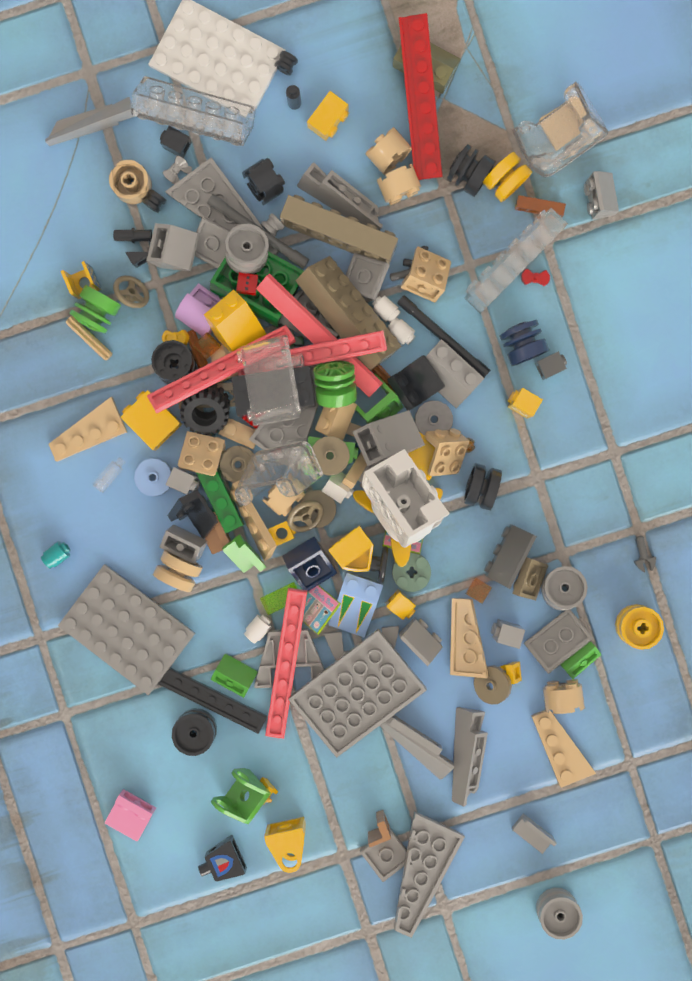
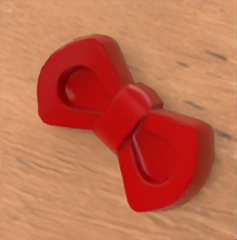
M525 269L521 274V280L525 285L539 283L542 286H546L550 281V275L547 270L541 273H532L529 269Z

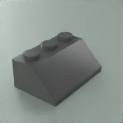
M510 524L509 527H505L501 535L503 537L501 544H497L493 551L495 556L492 562L488 561L484 569L486 571L485 576L511 589L537 537Z

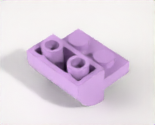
M198 283L190 294L187 293L180 303L175 318L207 339L212 330L204 314L222 299Z

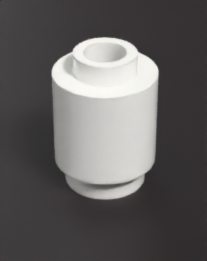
M385 295L383 297L378 296L376 301L372 303L374 312L385 322L391 323L401 313L398 310L399 307Z
M397 317L387 327L402 345L405 343L409 345L416 337L414 335L415 330L404 320H399Z
M264 614L262 616L257 615L246 627L244 635L253 643L260 641L271 629V620Z

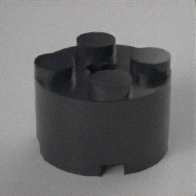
M269 158L259 160L242 172L243 178L247 177L249 180L247 186L259 202L263 200L262 205L267 204L284 192L283 185L285 181L280 174L277 175L273 170L274 165Z

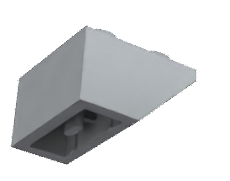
M601 171L593 172L585 182L586 184H584V193L586 196L588 195L589 203H587L588 214H591L592 220L615 216L619 212L613 174Z
M155 223L147 261L158 268L191 271L200 234L174 225Z

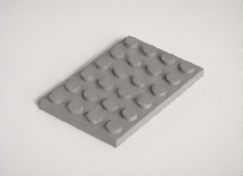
M106 564L102 566L58 624L61 629L147 695H150L196 634Z
M377 629L297 690L288 700L337 758L427 691V687L382 632Z

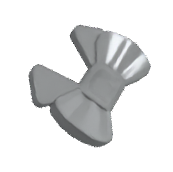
M176 156L175 163L172 164L170 169L164 170L163 175L172 184H176L180 181L177 175L180 170L189 174L192 172V167L188 166L184 158Z

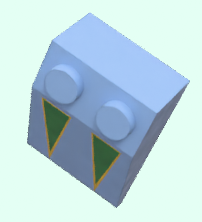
M347 571L337 598L341 605L331 617L329 626L365 637L383 584Z

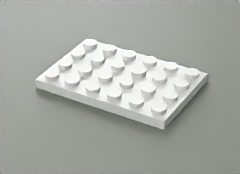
M182 0L154 52L149 66L251 120L277 71V67L274 64L280 59L281 51L286 50L192 0Z

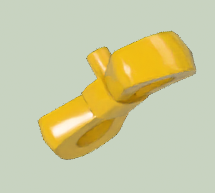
M184 329L179 332L166 330L162 335V341L175 340L187 345L189 334Z

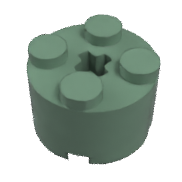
M410 553L409 560L404 567L398 566L394 561L392 576L398 587L408 592H416L427 586L431 578V567L422 555ZM410 567H413L416 573H413V576L406 573V571L410 570Z

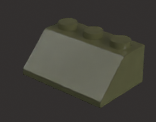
M430 42L434 87L436 91L443 94L461 59ZM400 45L393 58V68L404 73L402 47Z

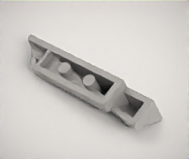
M130 97L113 105L110 104L57 121L45 142L52 146L119 125L118 122L136 117Z
M313 162L297 184L298 188L328 207L339 211L344 217L348 218V216L357 218L359 223L364 225L367 223L372 224L379 231L383 227L378 220L379 210L377 205L331 170L326 175Z
M457 707L452 801L464 807L467 805L468 795L470 793L475 794L479 788L488 733L480 731L485 715L484 711Z
M393 715L380 725L438 779H443L455 767L451 760L440 754L442 746L397 716Z

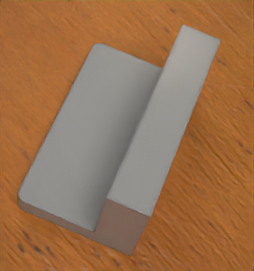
M524 813L512 827L515 833L542 854L550 844L553 846L557 844L552 835Z

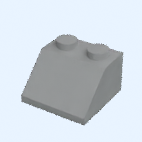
M413 618L399 632V636L428 666L443 648L440 643L442 639L435 632L431 634L427 630L429 626L422 619L418 621L416 618Z

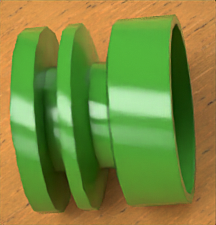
M85 285L79 295L85 301V304L82 305L75 302L74 305L80 308L81 311L78 313L71 309L69 314L77 322L93 331L106 334L107 329L101 326L102 321L111 325V322L105 316L106 314L116 316L121 305Z
M338 360L321 363L314 368V383L317 385L315 389L316 402L320 406L339 408L348 406L357 400L356 384L354 383L355 367L352 363Z

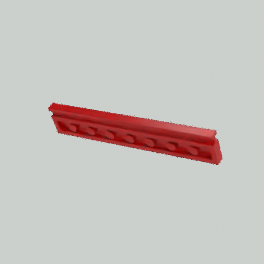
M428 14L399 17L413 168L418 180L443 177Z

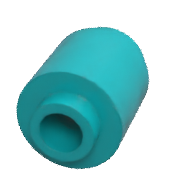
M58 541L43 552L41 560L51 569L52 567H57L70 557L69 552L71 550L65 542L61 543Z

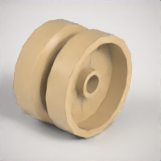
M164 550L160 559L165 565H157L153 576L174 588L185 592H192L195 581L191 577H198L203 567L197 562L193 564Z

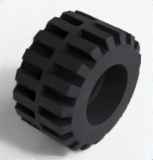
M213 384L182 400L180 418L181 421H184L185 427H190L192 432L197 431V434L205 433V435H210V432L215 434L218 429L221 431L229 419L230 399H228L227 392L224 393L222 387L217 388V384ZM209 405L215 410L212 412H202L196 406Z

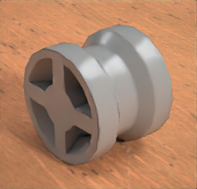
M273 213L269 215L267 221L261 223V226L274 237L279 230L285 228Z

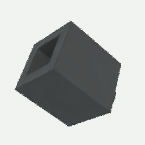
M559 351L535 363L542 380L567 369L565 366L567 361L563 354L560 355Z

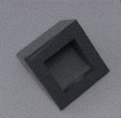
M125 252L132 265L136 268L148 262V252Z

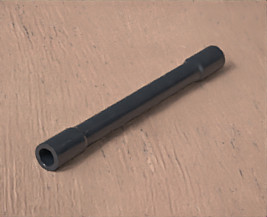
M405 295L400 298L397 304L417 319L438 339H442L485 378L491 370L484 363L462 347L424 314Z

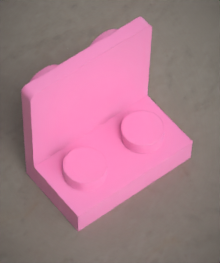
M123 789L116 799V803L108 815L105 824L138 841L156 807Z

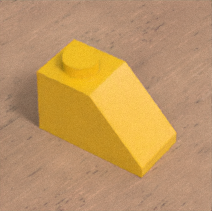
M399 589L385 602L386 607L402 620L405 617L409 619L416 611L414 609L416 605Z

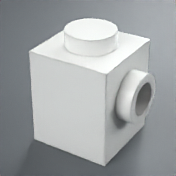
M343 472L332 475L322 492L340 504L344 498L349 499L354 492V489L342 483L346 476Z

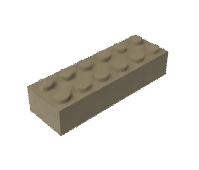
M288 195L280 215L282 224L289 229L350 253H357L386 262L389 265L397 247L398 238L395 237L394 233L390 231L381 232L377 230L376 226L369 223L366 225L361 224L357 218L348 216V218L343 217L339 211L334 209L328 211L323 209V206L319 203L312 202L310 204L298 195Z
M330 256L307 267L295 280L341 339L381 330L384 331L387 345L386 351L356 356L370 371L402 347L397 338L393 336L385 323L381 321L373 308L365 301L361 293L354 287L349 278Z

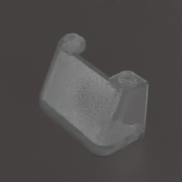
M577 82L566 88L563 94L566 102L537 124L531 121H523L512 130L527 166L542 177L554 175L603 140L608 134L604 122L582 86Z
M277 336L241 346V351H237L238 362H243L251 409H247L248 420L253 421V426L300 418V403L288 336Z
M298 441L261 450L253 454L235 490V497L239 506L250 504L254 497L265 489H270L274 484L277 485L282 495L292 497L297 496L321 478L324 474L313 448L306 441Z

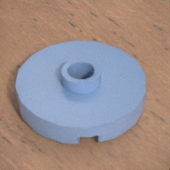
M151 458L144 460L135 470L134 481L136 487L147 496L162 495L170 488L166 483L172 470L166 462L160 459ZM151 474L156 475L155 481L150 479Z

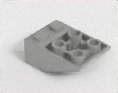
M409 410L369 423L352 431L369 468L374 467L403 449L410 453L425 445Z

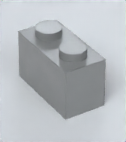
M173 467L166 485L188 495L198 490L201 482L197 475L179 467Z
M172 525L166 530L160 548L195 564L201 558L208 541L176 525Z
M500 619L497 620V623H493L491 634H493L492 637L497 643L520 649L525 630L520 625Z

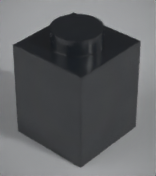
M168 126L167 130H164L160 136L162 147L182 158L185 157L192 144L188 135L171 126Z

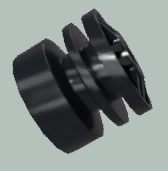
M467 144L454 159L446 180L451 183L455 176H458L455 186H459L463 180L466 181L464 191L475 197L496 161L487 155H484L480 161L476 160L479 150L475 149L470 156L468 154L472 146Z
M175 340L165 341L159 344L153 351L151 358L152 367L159 378L167 385L197 369L193 355L182 342ZM173 363L178 364L179 367L176 369L173 367Z

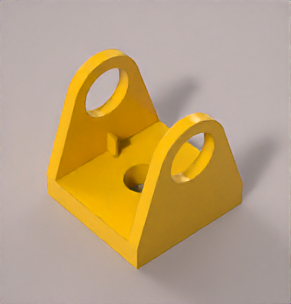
M304 817L268 824L264 838L267 847L279 867L288 873L297 871L301 865L306 827ZM284 857L289 861L297 860V864L294 867H286L282 862V858Z

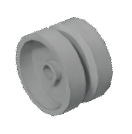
M240 224L233 227L225 240V256L229 267L236 273L255 274L265 266L269 249L268 238L265 232L252 224Z
M563 566L554 569L546 575L542 582L541 592L543 599L550 607L565 611L575 608L583 602L587 595L588 587L586 579L580 571L573 567ZM562 585L567 587L565 592L562 590Z
M551 888L540 895L536 903V913L543 930L555 939L565 940L573 937L582 926L583 920L581 909L574 896L563 888Z

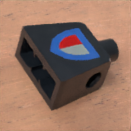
M233 835L209 849L205 854L206 862L198 866L202 877L211 873L216 882L244 875L247 870Z

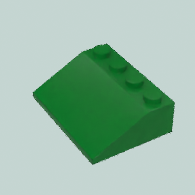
M268 251V259L265 266L255 273V275H258L257 287L268 274H271L294 297L299 288L295 280L304 271ZM226 256L210 281V291L223 298L232 290L236 291L239 273H236L229 267ZM257 289L256 296L238 293L246 301L255 316L278 327L283 314Z

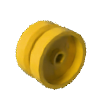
M515 152L510 153L501 160L483 181V184L489 190L500 185L494 195L500 202L505 201L533 172L527 165H521L517 168L521 158Z
M639 604L628 605L623 608L615 621L616 633L619 638L631 647L640 650L650 649L657 645L664 632L663 621L659 614L653 609Z

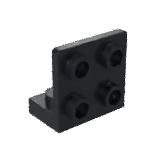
M422 355L387 379L407 411L412 410L445 387L425 355Z
M198 490L179 498L167 515L171 522L176 519L182 520L188 516L202 539L206 538L218 523L215 513L210 510L205 498Z

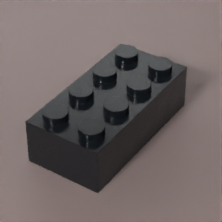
M310 366L231 377L236 414L240 418L316 407Z

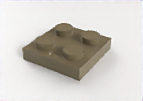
M526 557L520 569L518 579L514 582L512 594L536 601L548 564Z

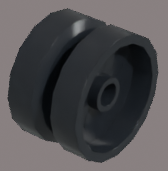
M475 463L466 484L464 504L474 506L480 497V508L491 511L500 487L502 470L491 468L486 475V467Z
M197 708L185 711L172 728L174 746L179 752L187 756H197L206 752L217 735V724L214 717L209 712Z

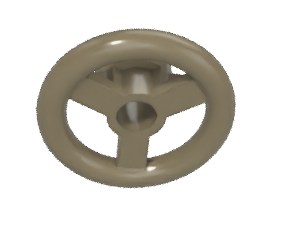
M127 275L120 276L115 280L113 290L120 302L131 308H142L147 305L149 292L140 280ZM128 281L127 289L119 290L120 283ZM135 284L142 290L144 298L137 293Z
M316 501L299 503L288 515V526L296 532H306L313 529L322 520L323 507ZM315 509H317V510H318L317 517H316L315 520L312 522V521H311V514L313 513V511H314ZM302 521L306 522L307 525L296 526L293 522Z

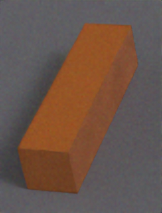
M518 195L515 210L562 218L566 204Z

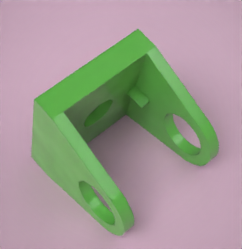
M375 373L374 375L383 383L380 387L387 395L366 414L358 405L356 406L355 411L367 424L396 415L404 408L398 396Z
M238 768L231 772L236 781L225 796L213 797L211 803L221 813L242 823L249 824L271 792L250 769ZM249 792V798L245 801V794Z

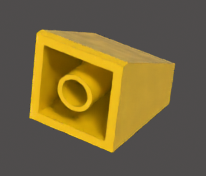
M232 290L204 314L215 337L230 352L267 335L246 301L235 290Z

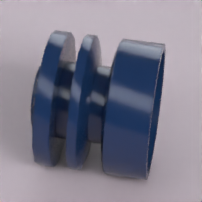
M537 320L519 323L499 335L501 341L510 338V341L503 344L504 348L511 346L514 348V350L507 354L511 366L521 364L549 351L545 339H535V336L542 332L541 329L531 330L539 325Z

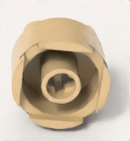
M393 127L387 132L386 136L381 134L375 140L376 145L371 147L365 154L379 171L385 175L395 169V165L399 161L402 162L409 155L412 148Z
M134 160L120 161L110 172V187L121 201L127 204H139L149 196V191L152 189L151 178L145 168Z
M409 164L408 169L405 165L385 174L387 178L383 179V181L381 177L377 179L386 203L389 202L390 206L400 202V199L407 195V198L418 194L421 187L412 164Z
M288 472L285 473L286 478L281 477L268 491V498L264 496L262 499L275 513L284 517L292 510L294 501L299 502L305 495V487Z
M570 679L566 681L567 683L560 684L559 681L547 682V685L543 687L547 713L552 710L553 714H566L575 712V708L580 707V711L585 709L582 684L578 683V679Z

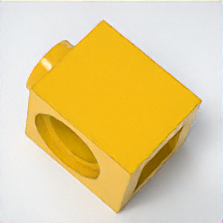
M287 521L268 529L277 546L294 539V534L297 533L288 526ZM279 528L287 530L286 538L278 537L277 530Z

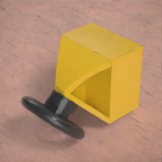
M360 525L329 547V552L342 569L354 572L379 571L378 583H384L388 547L384 546L382 548L381 557L372 556L374 544Z

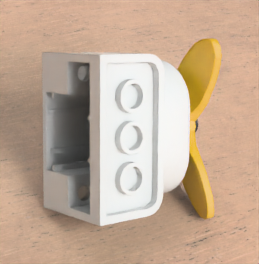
M405 449L365 471L362 480L364 491L356 490L353 492L354 500L366 510L374 513L389 534L392 554L395 562L400 567H404L409 560L411 544L423 539L432 529L441 524L443 518L450 514L440 501L443 495L442 489L429 485L426 481L425 473L417 468Z

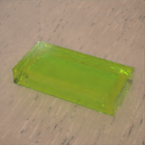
M295 582L287 584L260 598L267 615L285 608L288 588L298 589Z

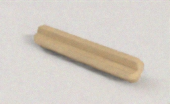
M73 316L66 320V324L106 361L110 359L112 352L87 328L77 322Z

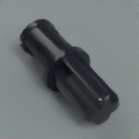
M132 228L131 230H114L113 238L114 241H132V243H135V241L151 242L152 229L135 230V228Z

